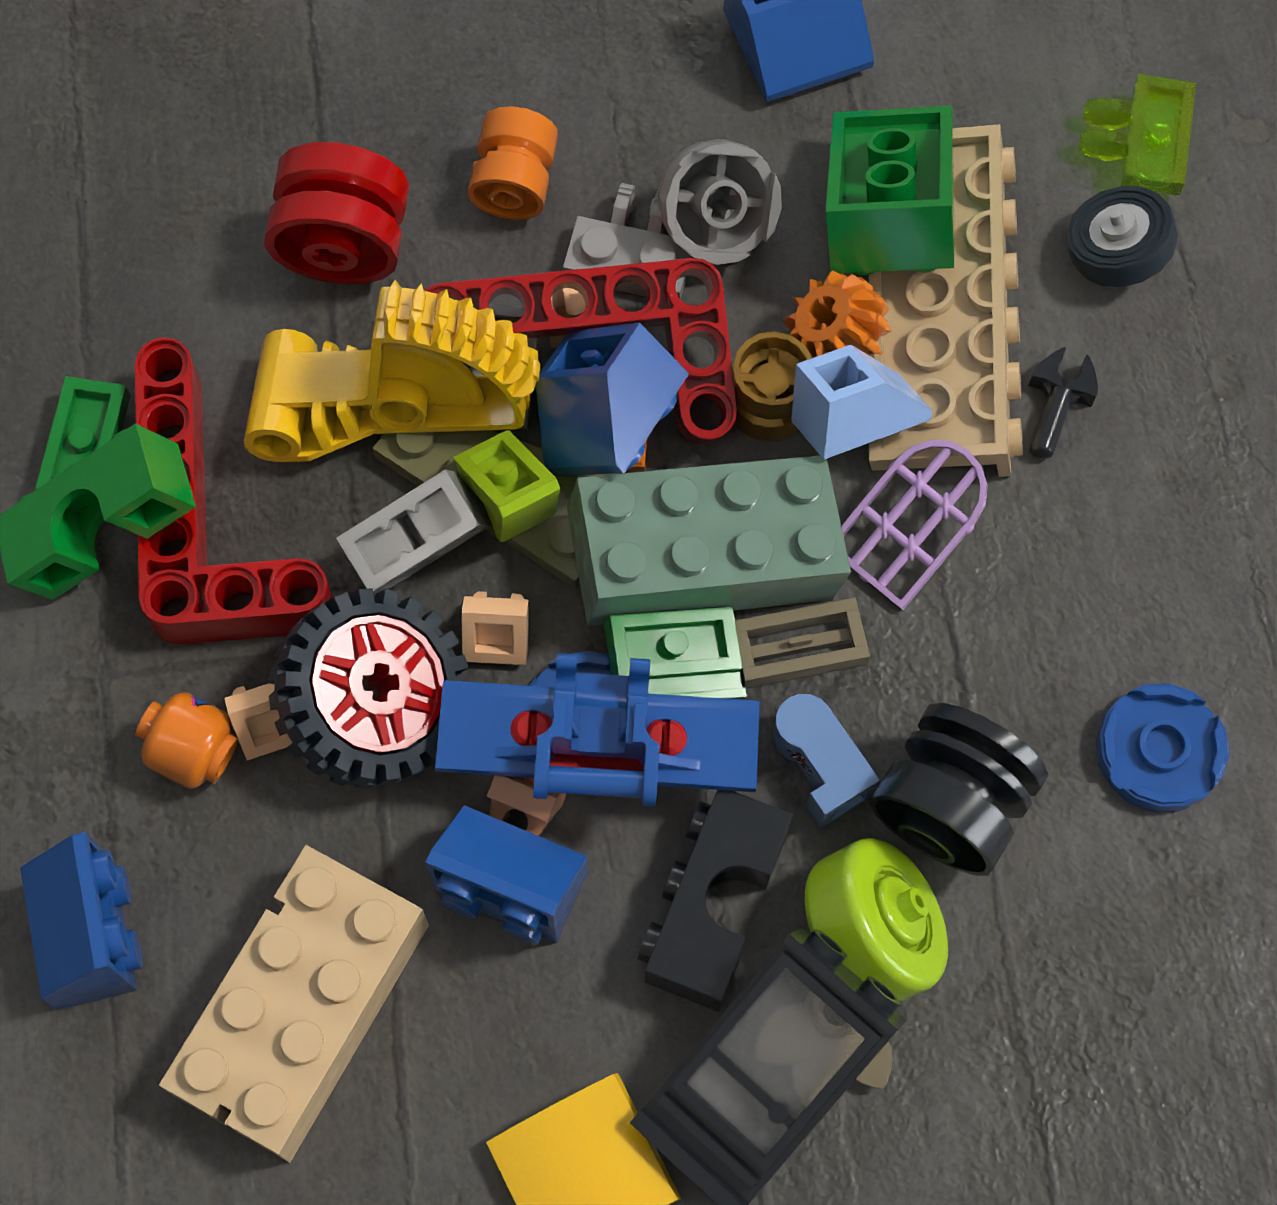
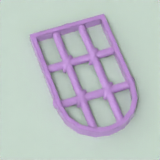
M929 440L913 445L898 457L896 461L889 464L886 473L841 526L844 536L862 514L878 526L852 559L848 557L851 568L859 573L861 580L870 582L902 610L906 608L966 534H970L973 531L974 525L986 506L988 484L982 466L970 451L952 441ZM931 448H943L923 473L918 471L917 475H915L903 465L918 452ZM955 451L965 456L973 466L950 494L945 492L942 497L927 482L951 453ZM897 472L912 486L889 514L884 512L883 516H881L869 505ZM978 476L980 482L979 502L971 517L968 518L953 505ZM923 493L939 507L915 536L910 534L909 538H907L893 526V523L916 496L921 498ZM950 515L963 527L934 560L919 546L944 517L947 520ZM889 535L904 549L879 580H876L859 565L882 537L885 540ZM914 557H916L928 569L901 600L888 590L886 586L908 559L913 561Z

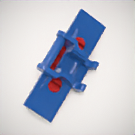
M557 653L555 687L443 680L435 771L534 778L533 798L547 799L548 793L641 798L642 805L656 806L657 786L756 792L760 701L648 694L651 659L630 658L629 676L576 672L577 654Z

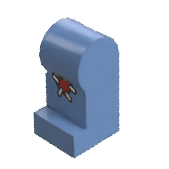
M797 694L789 697L780 705L773 727V742L777 751L784 758L797 762L799 768L814 788V791L809 795L806 809L821 829L871 798L878 787L880 779L829 706L821 698L811 694Z

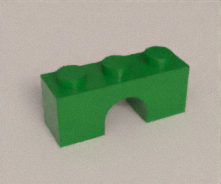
M135 423L128 429L115 434L109 442L82 460L69 465L63 473L33 493L25 495L17 504L0 514V553L7 583L54 600L100 570L95 553V538L103 520L148 539L194 509L196 505L178 444Z

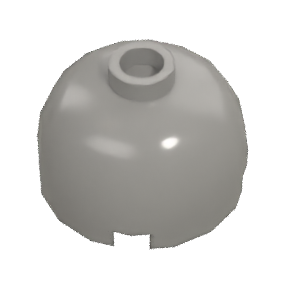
M726 139L696 142L679 152L664 170L657 192L659 216L671 240L693 258L704 259L716 265L740 262L750 256L747 252L756 248L762 240L766 242L774 233L782 210L781 185L776 174L770 170L768 163L754 149Z

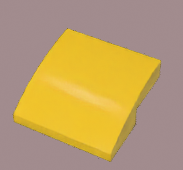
M618 1073L612 1074L568 1096L486 1142L516 1205H671L681 1199L656 1147L630 1124L638 1111Z

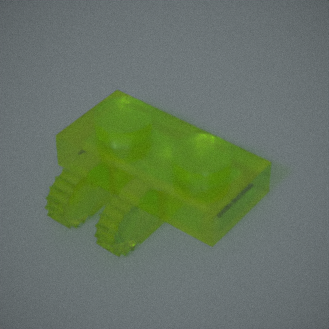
M1138 73L1133 85L1131 101L1113 98L1109 100L1106 97L1087 100L1083 111L1085 123H1089L1090 126H1101L1103 129L1109 130L1103 131L1102 129L1097 130L1094 128L1093 130L1088 129L1087 132H1083L1080 135L1079 151H1082L1081 154H1085L1086 157L1089 156L1092 159L1099 158V160L1113 161L1124 157L1121 186L1144 187L1153 192L1179 196L1186 178L1196 83ZM1128 126L1127 133L1113 131Z

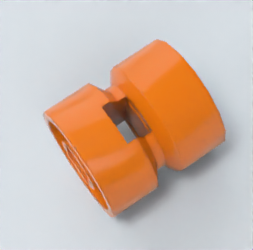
M513 106L498 107L485 115L477 145L478 155L481 159L473 163L468 186V198L477 208L490 215L511 220L530 219L538 216L543 211L549 185L548 170L553 165L558 141V129L553 122L538 112Z

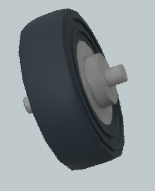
M1120 186L1104 190L1086 200L1072 215L1067 229L1068 249L1074 266L1085 279L1100 286L1125 287L1142 283L1159 273L1173 257L1178 241L1173 211L1160 194L1144 187Z

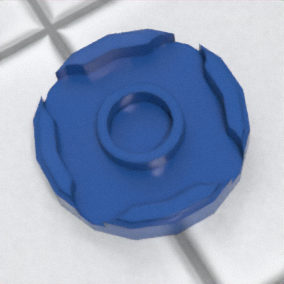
M1169 683L1144 684L1129 691L1127 695L1120 697L1103 717L1096 738L1098 765L1110 787L1130 804L1153 812L1182 811L1202 801L1224 776L1229 757L1226 728L1219 716L1214 717L1212 711L1204 705L1206 701L1195 692Z

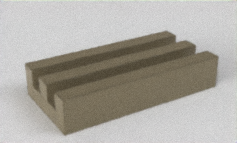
M856 597L735 620L742 663L741 677L745 688L868 665L870 659V652ZM841 620H846L848 628L807 634L750 646L749 638ZM852 643L853 646L852 648L755 666L754 663L756 661Z

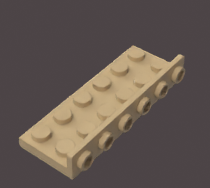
M1000 124L953 128L954 268L936 269L925 273L902 270L880 271L869 274V284L873 286V291L884 299L886 306L889 308L884 319L887 320V324L891 329V332L877 339L882 354L870 353L869 356L899 373L932 409L931 420L869 443V463L872 471L887 470L889 464L896 461L910 447L929 440L952 441L969 450L980 465L997 464L999 477L1011 476V456H1022L1021 418L1010 419V400L1021 399L1020 363H1009L1008 344L1020 343L1018 307H1007V290L1018 289L1017 252L1006 253V236H1017L1015 199L1005 200V184L1016 183L1014 147L1003 148ZM931 448L918 452L903 465L908 469L927 468L943 448ZM953 451L941 467L972 466V464L965 456Z

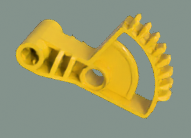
M394 280L390 287H382L380 289L370 350H358L353 346L347 345L346 351H340L336 344L325 341L322 352H318L317 344L311 337L305 333L290 329L274 330L265 336L248 415L244 445L251 454L263 460L272 462L312 461L373 434L519 429L524 425L525 411L529 407L530 395L534 391L536 382L539 381L540 363L538 361V350L528 347L527 335L513 333L512 321H495L492 308L477 310L473 308L471 298H465L460 301L449 298L447 289L436 294L424 291L422 283L416 289L402 288ZM464 363L475 368L484 375L475 376L473 372Z

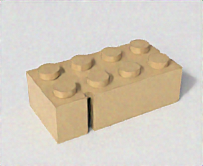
M305 845L274 896L282 909L279 915H276L266 909L159 1084L160 1087L176 1098L221 1124L229 1126L240 1135L291 1163L429 927L422 908L308 845Z

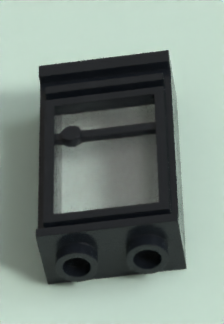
M801 927L786 936L772 956L644 1108L630 1122L635 1129L717 1205H749L907 1021L896 1011L901 1005L899 999L877 979L868 976L863 982L856 974L842 964L847 957L845 951L833 939L818 929H814L809 934Z

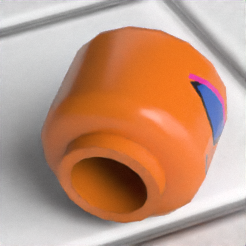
M187 692L175 694L164 706L153 701L141 718L135 732V736L144 740L141 750V759L144 766L187 789H195L206 780L215 784L228 766L239 742L238 737L232 734L233 725L228 713Z

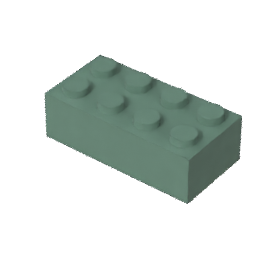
M821 456L579 477L576 480L567 507L587 626L602 625L610 615L733 607V611L829 601L834 599L851 573L827 459H823Z

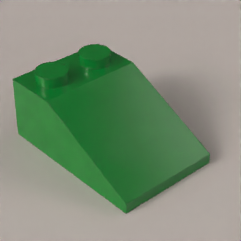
M952 105L833 112L826 200L830 271L868 275L880 271L912 270L925 273L936 269L954 268Z

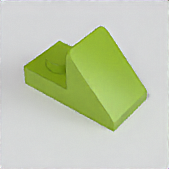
M509 430L453 457L462 480L484 503L497 539L500 542H505L555 515L560 494L557 478Z

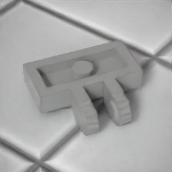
M621 183L614 203L611 223L577 216L563 271L692 258V256L672 241L669 235L663 234L665 226L659 216L657 193L651 202L647 231L627 226L629 216L633 212L635 205V186ZM687 276L676 281V292L680 299ZM624 282L614 288L617 291L646 297L645 291L634 282Z

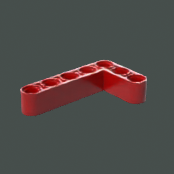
M686 258L445 282L429 286L425 290L439 294L447 289L449 298L457 301L471 298L473 308L477 310L488 308L491 301L499 295H513L520 300L524 308L522 318L512 324L513 333L527 335V339L562 336L571 331L641 323L644 327L665 325L667 351L689 373L676 393L677 401L674 406L675 421L680 433L693 443L707 444L716 441L727 433L736 420L737 407L723 282L719 271L713 264L704 259ZM685 276H695L706 285L708 292L706 302L697 306L682 302L676 292V281ZM624 282L636 283L645 291L647 297L646 306L636 312L621 309L615 302L613 296L614 288ZM560 289H574L583 296L586 304L585 311L578 317L564 318L553 309L551 304L552 295ZM692 337H701L707 340L714 351L712 365L705 368H696L690 365L683 355L684 341ZM708 398L717 404L721 412V421L716 429L710 431L702 430L691 421L689 412L693 400Z
M165 337L153 339L146 343L138 352L135 361L136 424L156 434H160L161 431L170 426L183 427L177 435L168 439L179 446L196 507L148 539L138 535L139 601L141 609L158 636L172 644L287 636V633L306 614L333 598L325 573L318 564L308 559L299 558L207 566L203 405L200 377L189 350L183 343L174 338ZM167 371H181L173 380L167 382L157 381ZM176 539L187 541L184 548L177 554L171 556L159 555L163 546L169 541ZM308 587L317 590L314 599L307 604L297 606L288 603L290 595L297 589ZM250 593L253 595L249 605L241 610L229 611L224 609L227 600L234 594ZM176 598L188 599L187 606L179 614L170 617L160 615L162 608L170 600Z

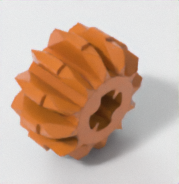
M832 270L824 283L810 279L809 293L805 297H792L797 311L783 319L791 332L789 335L802 342L812 358L848 345L856 347L867 355L870 353L882 354L877 339L891 332L887 320L884 319L889 308L886 306L884 299L873 291V286L862 277H856L853 274L846 277L844 274H839Z

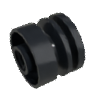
M942 702L929 704L917 725L919 731H912L905 744L906 752L911 761L900 760L893 762L869 804L875 815L893 833L923 854L955 870L975 876H989L1014 835L1012 826L1007 818L1024 817L1032 804L1030 796L1037 795L1048 777V772L1043 761L1028 745L990 719L960 706Z

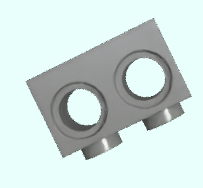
M445 469L341 534L336 539L366 588H373V593H378L384 589H391L490 527V524L459 473Z

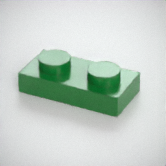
M65 376L35 490L63 473L69 465L82 460L109 442L115 434L122 431L131 397L126 385Z

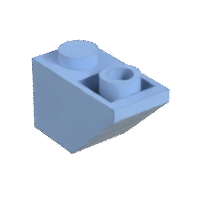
M852 345L796 364L791 421L823 459L931 420L932 409L899 373Z

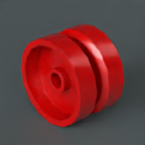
M310 142L292 147L279 158L273 191L275 203L270 206L264 246L272 259L290 271L314 280L335 284H366L383 280L396 269L402 236L399 225L403 223L410 184L403 170L393 162L363 147L338 142Z

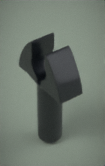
M1066 347L1046 357L1036 367L1028 384L1030 387L1042 389L1046 395V401L1029 448L1034 456L1041 459H1048L1053 456L1070 405L1080 402L1092 407L1098 393L1096 372L1088 355L1084 358L1077 379L1070 381L1066 387L1062 386L1063 380L1058 369Z

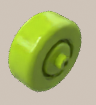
M865 838L822 858L814 865L806 881L804 898L810 933L814 929L822 931L845 951L847 957L842 964L856 974L863 982L868 976L877 979L900 1002L928 990L940 980L948 959V938L943 915L928 882L916 865L903 852L883 840Z

